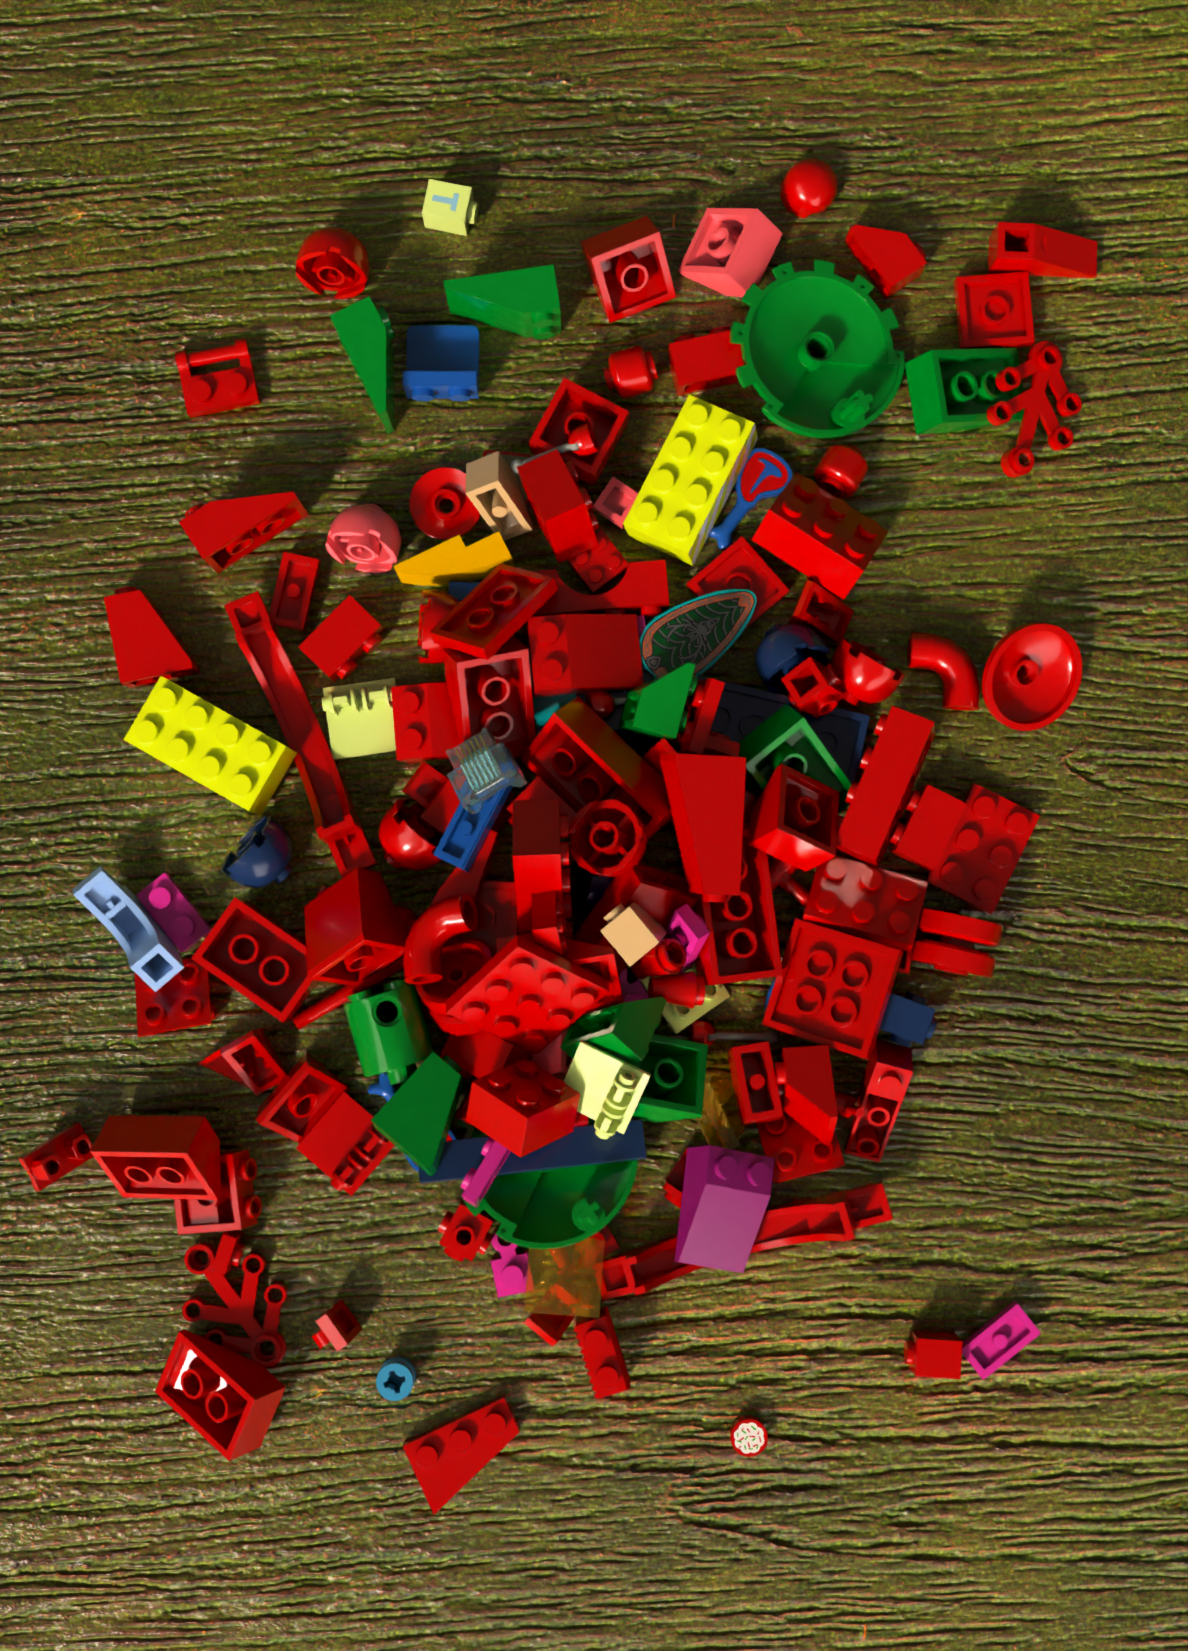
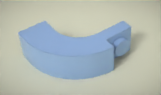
M101 865L72 889L73 895L104 924L119 942L127 955L130 968L155 992L184 968L182 959L173 942L140 900L125 885L122 887Z

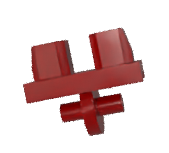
M74 1123L21 1156L18 1160L27 1171L35 1191H41L94 1157L90 1152L93 1145L81 1124Z

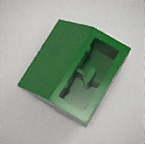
M688 662L670 667L627 692L618 728L659 740L663 738H676L677 733L683 732L687 722L688 712L683 710L687 696L691 697L696 688L697 675L693 674L696 664Z
M663 997L630 1001L582 1015L569 1027L560 1048L573 1059L582 1040L629 1064L638 1063L644 1059L649 1051V1043L655 1029L661 1022V1014L667 1001Z

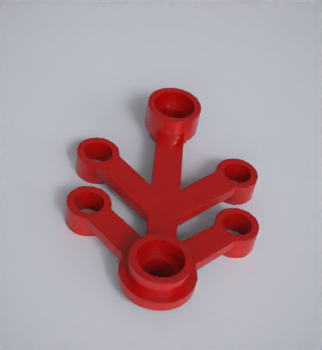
M1050 341L1036 343L1030 349L1026 362L1015 368L1008 367L999 371L995 378L998 389L1008 392L1017 388L1021 383V379L1033 374L1030 389L1006 402H997L987 409L988 421L994 426H1000L1009 422L1013 414L1025 408L1015 448L1007 450L1001 457V468L1011 478L1026 475L1033 468L1035 459L1030 450L1039 417L1048 434V444L1053 450L1060 451L1066 449L1073 443L1072 431L1067 427L1060 426L1046 396L1047 382L1057 400L1056 409L1061 416L1069 417L1077 414L1081 410L1082 401L1077 394L1069 393L1059 371L1062 366L1061 351ZM1006 374L1011 378L1010 385L1006 382ZM1067 400L1071 403V410L1066 405ZM997 408L1002 412V419L997 416ZM1058 434L1062 436L1063 444L1059 442ZM1019 456L1022 459L1023 466L1019 462Z
M207 1242L194 1244L185 1254L184 1263L186 1268L193 1274H204L227 1307L206 1304L202 1298L192 1297L182 1307L183 1317L190 1322L202 1319L241 1325L249 1337L228 1335L224 1328L214 1327L207 1332L204 1338L211 1341V1334L217 1333L222 1337V1344L220 1346L231 1351L249 1353L253 1361L260 1363L264 1367H272L278 1364L285 1356L287 1349L285 1338L278 1332L281 1307L288 1297L286 1285L282 1282H273L266 1288L264 1299L267 1303V1309L262 1327L254 1316L259 1277L266 1268L265 1256L259 1252H252L244 1258L242 1262L244 1279L240 1297L225 1275L211 1271L216 1256L215 1248ZM202 1250L208 1254L207 1263L198 1261V1251ZM250 1258L259 1260V1270L250 1269L248 1266ZM273 1288L281 1290L282 1299H272L270 1290ZM189 1304H197L200 1307V1314L192 1315L189 1312ZM264 1341L272 1342L274 1352H265L262 1348V1343Z

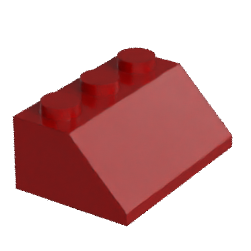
M109 1116L90 1151L120 1194L125 1198L219 1200L221 1195L220 1139L205 1116Z

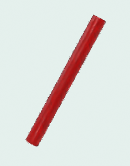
M404 954L358 987L345 985L296 1014L292 1018L294 1024L299 1030L347 1002V996L366 991L403 969Z

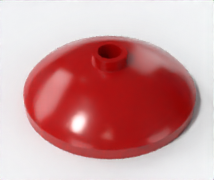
M1045 622L1024 624L1005 635L992 650L982 677L983 699L990 714L1001 724L1019 731L1040 729L1058 719L1074 700L1081 683L1082 657L1076 641L1064 629Z

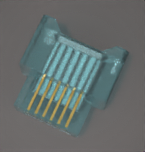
M486 727L480 733L453 749L446 750L454 768L447 776L462 807L471 814L481 811L486 799L508 786L520 788L527 783L511 750L503 743L497 744L493 734Z

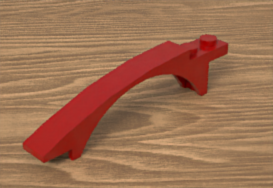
M253 592L224 605L236 633L237 643L269 701L290 749L297 752L294 761L309 799L315 829L320 840L328 844L341 877L343 878V874L353 868L369 869L378 865L351 801L352 797L336 760L332 756L327 739L260 592Z
M883 1180L816 1198L809 1196L766 1208L750 1253L806 1242H845L855 1239L856 1230L859 1228L893 1220V1213ZM677 1235L592 1263L602 1301L635 1293V1295L647 1293L668 1281L704 1267L675 1262Z

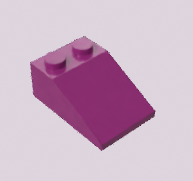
M712 1145L687 1148L675 1262L738 1273L744 1272L771 1197L774 1158Z

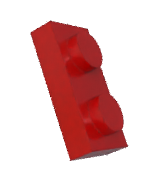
M283 552L269 612L275 626L301 632L306 631L321 565L319 559Z

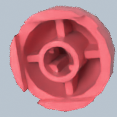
M375 504L347 507L334 518L325 546L328 553L343 565L347 559L351 562L359 563L356 565L355 570L381 573L391 570L393 563L396 564L401 547V535L397 523L381 507Z

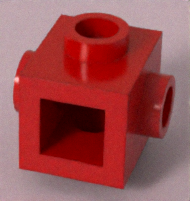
M811 656L781 678L790 693L788 699L795 709L800 713L806 711L816 718L833 711L837 706V702L846 696L839 686L843 680L831 664L826 666L821 664Z
M462 1199L455 1213L447 1211L437 1230L443 1233L439 1242L440 1245L445 1247L443 1252L460 1262H463L465 1258L472 1262L477 1252L484 1255L494 1236L488 1232L494 1218L485 1210L475 1217ZM460 1230H467L471 1235H463Z

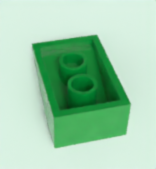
M554 264L443 280L451 314L523 337L534 336V339L537 340L549 339L554 337L555 333L561 332V311Z
M370 296L329 316L385 430L389 434L394 431V350L390 340L395 338V334L383 306L375 307Z
M1017 348L930 350L906 362L905 369L916 435L949 433L993 426L987 419V409L997 402H1006L1024 392L1022 379L1017 388L1008 392L999 390L995 383V378L999 371L1008 367L1015 368L1020 365ZM1006 374V382L1010 385L1011 378ZM997 408V416L1002 419V412ZM1025 408L1013 414L1007 423L1022 421Z
M785 704L738 742L740 743L738 757H746V774L761 793L777 766L784 764L838 791V814L850 805V803L845 802L851 783L805 718L788 704Z

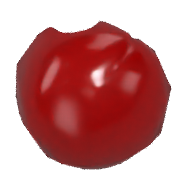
M818 158L803 159L795 163L787 171L780 184L781 201L787 211L800 218H806L818 212L823 213L838 194V179L832 167Z

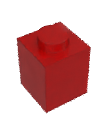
M911 1330L910 1341H905L904 1363L909 1364L910 1370L916 1377L961 1380L963 1341L956 1333Z

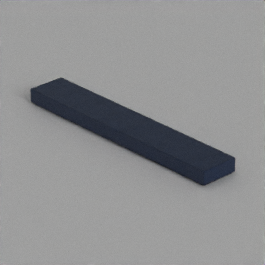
M642 1120L630 1121L624 1134L616 1131L608 1139L599 1138L595 1134L596 1129L594 1125L574 1127L572 1133L521 1158L511 1152L497 1176L646 1159ZM489 1137L446 1141L437 1171L432 1177L419 1167L420 1184L464 1179L468 1171L472 1167L477 1170L485 1158L481 1151Z

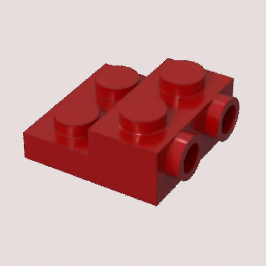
M249 1149L220 1152L221 1195L219 1200L174 1199L178 1235L242 1230L258 1224L257 1218L262 1212V1203L260 1198L254 1195L252 1180L257 1176V1164L253 1158H250Z

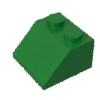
M653 1034L647 1055L642 1061L631 1064L651 1074L631 1119L656 1123L700 1118L703 1111L708 1044Z

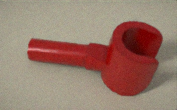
M840 1091L835 1092L838 1115L850 1118L851 1114L857 1117L864 1115V1110L855 1105L856 1097Z

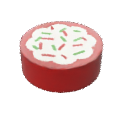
M742 1416L735 1420L730 1428V1441L738 1454L745 1457H754L765 1449L768 1435L764 1424L758 1418Z

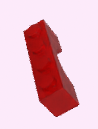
M666 559L629 563L624 577L617 586L598 595H585L572 590L561 580L556 569L531 571L554 577L558 590L531 617L557 614H626L640 612V616L655 617L662 614V610H668L669 608Z

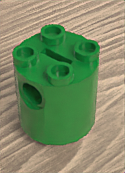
M405 979L383 985L385 993L373 996L372 990L369 989L347 996L349 1004L343 1005L364 1077L387 1072L390 1085L407 1081L417 1070V1062L425 1060L432 1052L436 1054L416 985H409V983L405 982ZM381 1002L388 1003L393 1009L392 1018L386 1023L381 1022L376 1016V1008Z

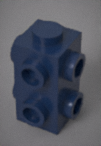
M906 991L903 998L891 993L880 1029L891 1033L890 1041L908 1048L911 1047L912 1041L923 1045L925 1038L930 1039L934 1033L937 1018L933 1017L935 1009L925 1006L927 999Z

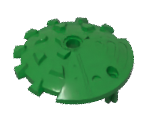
M814 260V271L794 272L791 262L781 264L772 269L776 280L763 290L753 283L741 299L750 308L743 324L733 322L730 330V343L741 344L744 365L736 368V376L743 388L753 385L759 395L767 402L762 407V413L769 420L799 435L814 438H834L854 433L866 427L885 411L901 384L905 361L904 351L893 349L890 330L899 327L897 318L891 307L881 312L876 303L870 298L868 294L873 290L874 286L859 274L853 283L833 274L835 263L823 260ZM808 349L815 351L818 358L813 357Z
M588 1117V1125H594L595 1120ZM458 1119L456 1125L467 1129L465 1139L489 1137L475 1126L466 1124ZM638 1160L498 1175L477 1208L464 1199L463 1201L475 1217L485 1210L492 1218L501 1223L496 1235L507 1242L533 1249L567 1247L590 1238L609 1224L618 1214L634 1184Z

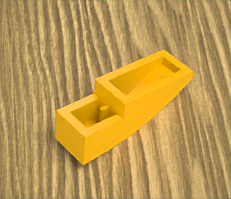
M498 531L467 547L459 534L393 567L400 581L404 584L447 586L449 582L470 583L485 579L500 563L512 567L515 566L511 554Z

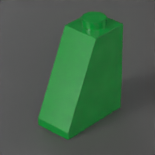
M434 1052L426 1058L371 1119L374 1127L430 1177L437 1171L464 1085L459 1074L462 1070L461 1067L449 1056L445 1055L441 1059Z

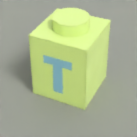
M429 179L422 210L425 228L467 236L469 224L476 223L479 203L474 201L472 187Z

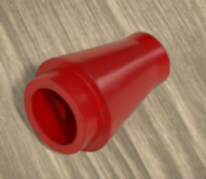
M663 938L655 947L631 966L632 971L639 979L676 974L686 963V951L678 940Z
M694 971L658 978L650 977L648 997H663L667 1001L666 1003L693 1009L695 1005H703L705 980L702 975H695Z

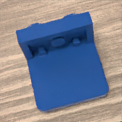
M413 325L408 328L407 371H403V388L407 399L416 401H431L433 399L468 401L470 399H479V330L477 327L472 325Z

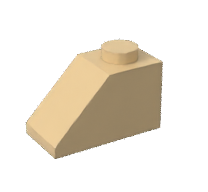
M497 451L467 463L466 495L493 533L499 531L505 541L533 530L517 478L501 453Z
M635 902L627 908L620 903L604 917L608 924L600 930L629 966H632L655 947L667 934L666 929Z

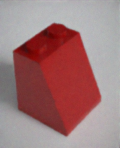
M361 867L350 869L343 874L341 880L331 887L319 891L316 898L304 906L307 974L311 980L358 987L404 954L407 936L380 872Z

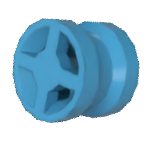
M401 1356L387 1359L381 1366L376 1378V1387L380 1395L391 1401H399L407 1397L416 1379V1369L413 1363Z

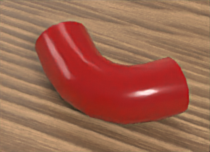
M910 632L907 646V667L932 670L940 676L943 682L942 708L961 711L979 710L980 686L978 670L967 651L949 638L931 633Z
M463 893L447 897L429 906L415 920L405 941L403 966L406 983L429 984L440 981L443 978L441 955L445 943L457 934L473 931L477 928V909L470 895Z

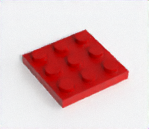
M795 918L781 961L783 976L776 977L762 1025L821 1045H829L830 1048L870 1060L903 951Z
M516 935L446 1000V1013L538 1054L610 992L607 979Z

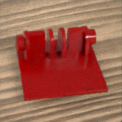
M191 958L183 959L184 968L156 992L135 973L138 1037L177 1031L178 1029H187L204 1024L208 1025L212 1023V1020L217 1019L215 1005H211L209 971Z
M344 1091L299 1143L296 1149L332 1179L330 1184L338 1191L345 1190L352 1196L395 1145L374 1127L371 1121L374 1116Z
M784 1111L783 1116L778 1120L756 1124L765 1156L774 1158L773 1184L845 1166L835 1131L832 1142L823 1143Z

